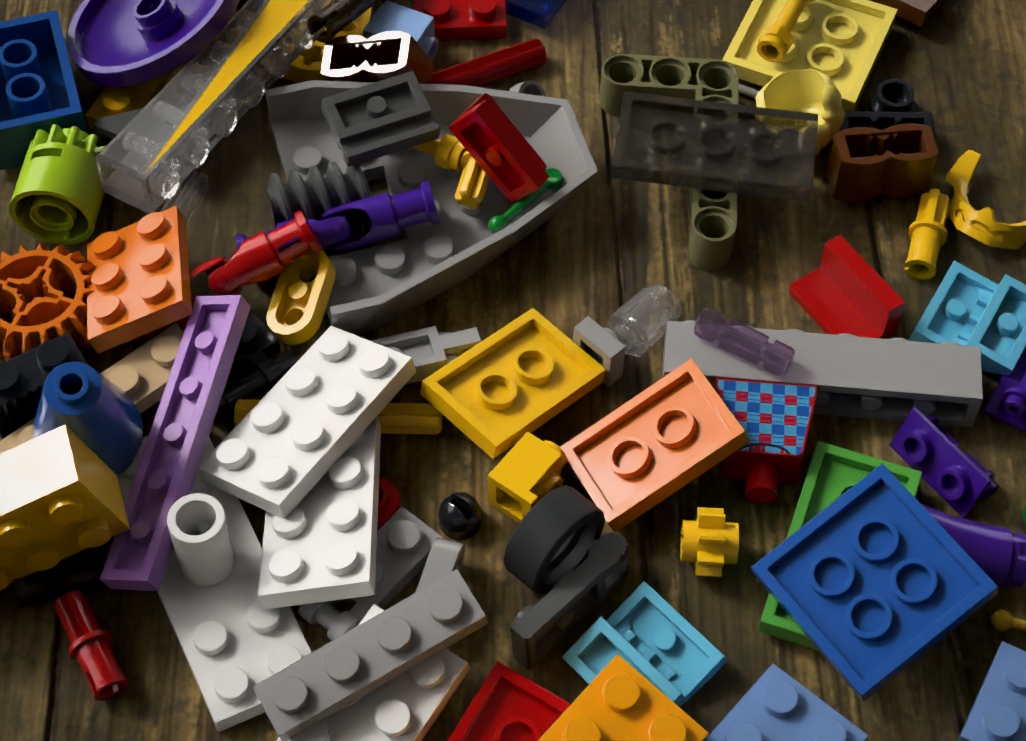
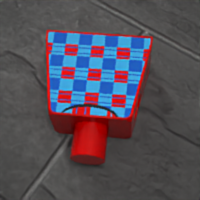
M716 378L715 391L745 430L751 441L719 462L721 474L726 479L745 480V497L750 502L757 504L771 503L778 497V483L793 484L798 480L816 400L817 386Z

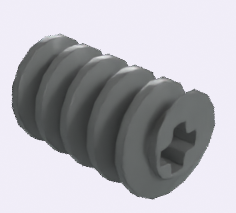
M336 162L328 163L326 178H323L316 165L309 166L307 181L302 179L297 169L290 170L287 185H284L277 172L270 173L267 188L274 229H276L277 223H280L281 220L288 221L294 219V213L302 210L307 219L318 220L319 213H325L331 208L371 197L365 171H362L359 164L350 167L346 165V171L343 174ZM357 209L345 211L350 222L356 220Z

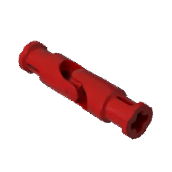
M300 210L294 213V220L268 234L261 231L243 241L230 259L223 261L225 257L213 258L189 271L190 283L197 275L206 271L209 278V286L213 292L219 296L238 295L242 291V287L239 286L266 282L284 272L286 264L310 251L317 254L323 251V248L306 216ZM296 237H300L299 239H297V240L291 242L290 244H288V245H286V246L280 248V246H282V245L286 244L287 242H289V241L295 239ZM191 290V302L193 308L196 296L192 293ZM189 316L137 337L135 340L142 346L175 323L180 327H184L187 325Z

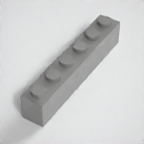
M693 320L683 322L667 321L662 378L692 358L714 389L716 378L817 386V395L812 414L904 422L911 410L916 407L928 417L935 416L939 420V425L971 428L983 400L981 347L964 346L954 342L940 344L909 341L904 338L857 337L848 333L833 335L809 333L799 329L773 330L754 328L749 325L725 326L702 324Z

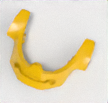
M973 150L966 151L956 161L945 178L954 187V194L947 215L959 231L990 247L1018 249L1026 242V221L1013 224L998 222L995 219L993 209L986 207L982 210H975L969 204L967 194L972 185L969 181L981 155Z

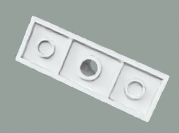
M148 436L143 438L141 446H139L132 459L131 465L125 472L117 476L124 506ZM209 437L200 464L215 449ZM198 470L191 493L178 499L168 512L167 525L173 548L157 593L219 733L265 713L252 687L312 652L290 606L264 609L260 602L258 589L262 547L238 497L204 482Z

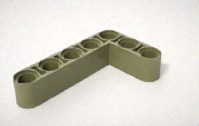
M616 54L608 57L602 65L600 105L605 112L617 117L692 121L688 257L691 263L700 270L711 272L725 268L730 263L737 227L739 75L737 69L727 61L718 59Z

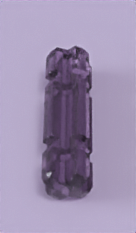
M705 308L698 316L694 327L696 336L711 343L716 339L720 341L719 347L756 365L761 361L765 363L764 369L778 376H783L791 366L795 350L792 347L778 340L772 344L768 342L769 336L732 318L728 323L724 321L726 315L711 308Z

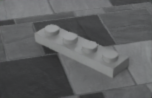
M458 569L261 681L252 688L282 741H287L487 625L488 621Z

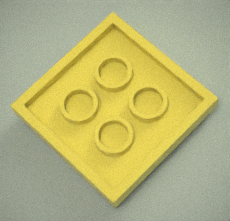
M753 0L722 59L737 69L739 79L764 87L779 73L791 70L816 69L821 73L829 75L841 93L843 110L855 111L895 23L898 9L869 0H815L804 7L790 34L794 40L789 51L784 54L780 61L769 62L764 60L757 52L758 39L764 29L775 24L787 0Z

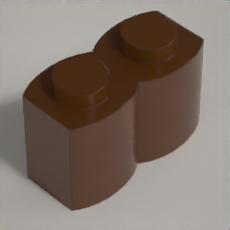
M386 31L376 34L369 39L358 35H344L325 43L320 73L328 81L378 82L413 71L419 84H431L434 62L410 34L402 31Z
M907 123L894 125L883 131L870 127H854L836 133L826 172L832 197L845 202H861L873 199L879 195L891 198H911L927 192L939 154L931 127Z

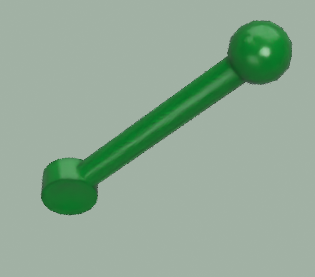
M555 168L546 169L545 171L550 177L539 189L522 197L503 215L492 217L488 222L489 230L494 234L506 228L514 217L547 189L558 188L561 185V172Z

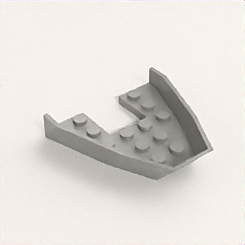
M311 80L265 90L270 128L286 182H288L289 171L297 169L302 179L307 181L309 166L315 165L323 178H326L328 163L336 162L341 172L345 174V157L342 150L338 148L323 115L321 101L323 98L375 82ZM419 84L432 110L431 115L435 123L438 122L440 127L439 138L441 139L447 133L455 136L448 127L478 97L484 93L489 94L546 163V169L555 168L561 172V185L556 189H547L514 217L506 228L493 234L488 227L489 220L496 215H503L519 200L511 204L491 179L479 207L469 209L466 205H459L455 199V193L463 170L457 172L452 169L447 170L435 165V157L410 147L360 163L359 166L362 171H365L368 182L385 178L391 196L420 188L421 182L428 180L441 223L433 225L429 221L402 229L405 240L328 257L336 269L335 282L325 310L329 327L334 326L362 337L470 278L548 221L598 172L569 100L466 85Z

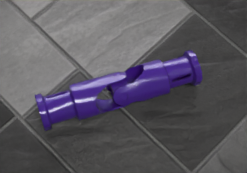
M428 180L421 182L420 188L393 196L385 192L331 208L321 215L325 217V220L307 219L323 251L329 245L336 246L331 248L334 251L350 250L399 236L401 229L429 221L433 225L441 223ZM352 209L364 210L371 218V229L362 239L351 242L352 226L346 219L344 212ZM291 219V220H288V221H284V222H281V223H277L276 229H278L279 227H281V226L287 224L288 222H290V221H292V220H294V219ZM243 233L236 235L237 248L250 237H246ZM296 237L295 239H293V240L287 242L286 244L280 246V248H282V247H284V246L290 244L291 242H293V241L299 239L300 237Z

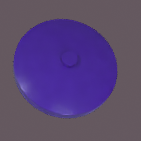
M84 0L69 25L66 38L67 51L80 72L91 82L111 87L143 83L178 68L208 46L227 25L237 8L239 0Z

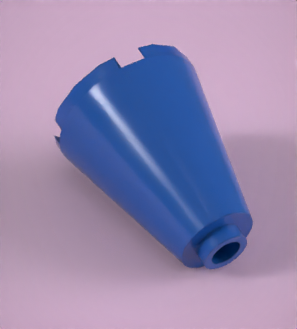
M81 362L63 363L48 374L34 421L33 439L66 425L117 476L125 472L133 462L132 459L139 446H141L144 436L142 418L135 402L118 386L89 365Z

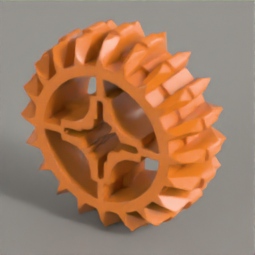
M41 241L36 250L30 251L21 244L19 253L12 256L2 251L0 259V317L2 312L9 313L13 321L8 323L0 318V360L5 358V361L67 332H69L77 347L90 349L91 344L87 337V295L94 291L87 289V284L92 282V276L87 275V273L93 269V263L86 262L85 257L81 255L80 251L69 254V251L62 243L52 251H49V247L43 241ZM62 289L75 294L74 299L65 297Z

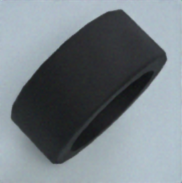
M565 485L552 490L538 501L513 532L506 546L503 558L505 568L534 593L542 595L549 593L554 582L563 572L569 569H576L589 556L588 546L595 539L598 540L605 523L604 512L572 487Z

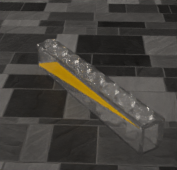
M248 0L229 20L219 35L194 56L95 157L102 191L149 214L153 213L165 200L173 197L179 184L190 172L205 162L208 153L223 137H227L232 133L236 123L251 107L259 104L265 90L288 72L292 62L304 49L307 50L314 44L317 35L325 27L312 36L307 25L308 19L334 0Z

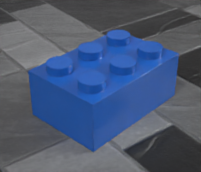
M57 10L0 22V170H5L23 165L30 142L34 140L39 129L50 133L51 127L54 124L59 125L62 129L76 126L88 134Z

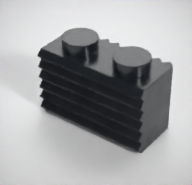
M69 332L52 340L45 341L35 348L0 363V434L2 439L36 417L45 380L54 368L67 362L87 364Z

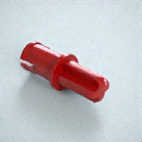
M73 590L59 597L55 601L54 607L71 642L68 653L71 659L78 660L88 680L94 699L103 701L117 696L125 690V686H128L129 682L118 664L110 645L113 640L110 631L101 629L86 596L81 591Z

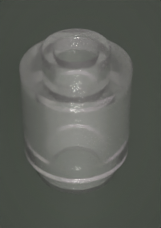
M656 284L651 288H642L607 319V328L613 330L619 336L623 345L626 346L625 355L630 354L634 357H641L665 336L667 321H677V318L682 314V308L676 296L668 288Z

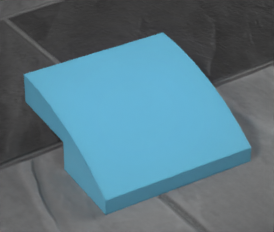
M954 260L911 334L909 341L940 344L954 342L964 346L981 347L982 371L1009 376L1026 346V285L1007 274L997 284Z
M645 581L607 620L600 617L562 656L590 684L618 654L679 707L687 702L728 661L716 647Z

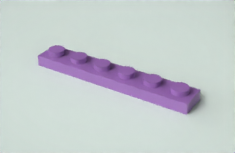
M242 295L196 296L192 315L189 316L125 504L130 529L114 536L100 580L110 589L159 591L173 548L167 525V515L171 506L178 499L191 493L251 308Z

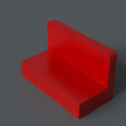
M487 93L478 97L448 127L511 204L539 189L550 177L545 171L547 168L546 163Z
M841 235L824 244L819 268L791 283L789 288V294L826 334L833 335L848 333L857 337L886 339L897 332L906 303Z

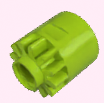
M56 124L52 125L50 133L41 129L37 130L34 140L30 142L9 205L10 216L20 229L39 240L68 245L83 242L92 235L114 164L111 159H108L111 149L106 146L97 147V135H89L76 126L62 129Z

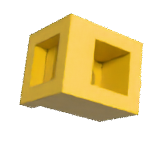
M527 431L488 474V503L520 524L525 515L540 499L552 490L562 487L561 469L568 462L565 452L555 443L548 440L542 441Z

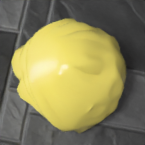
M816 69L791 70L779 73L755 97V114L776 148L782 152L789 150L795 156L803 159L815 157L822 148L834 139V135L840 131L846 115L841 105V93L829 75L821 73Z

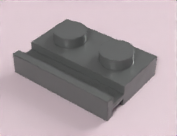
M413 71L329 96L321 101V110L338 148L344 154L347 167L439 138L440 127L438 122L435 123L431 115L432 110Z

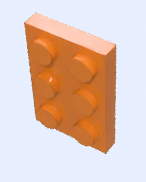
M177 205L162 212L150 213L136 223L115 232H105L95 240L87 243V262H92L94 265L93 269L87 273V275L92 276V282L87 284V289L94 291L87 295V337L98 354L192 315L186 219Z
M691 358L560 448L565 452L568 463L595 505L604 512L606 522L615 533L751 441L745 430Z

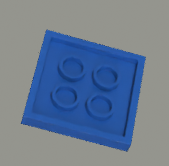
M883 463L751 567L756 578L863 702L998 594V586Z

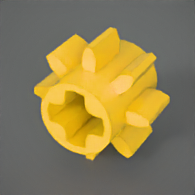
M697 507V519L695 521L682 520L680 560L682 562H694L695 576L722 577V566L724 564H737L739 524L725 522L724 508Z

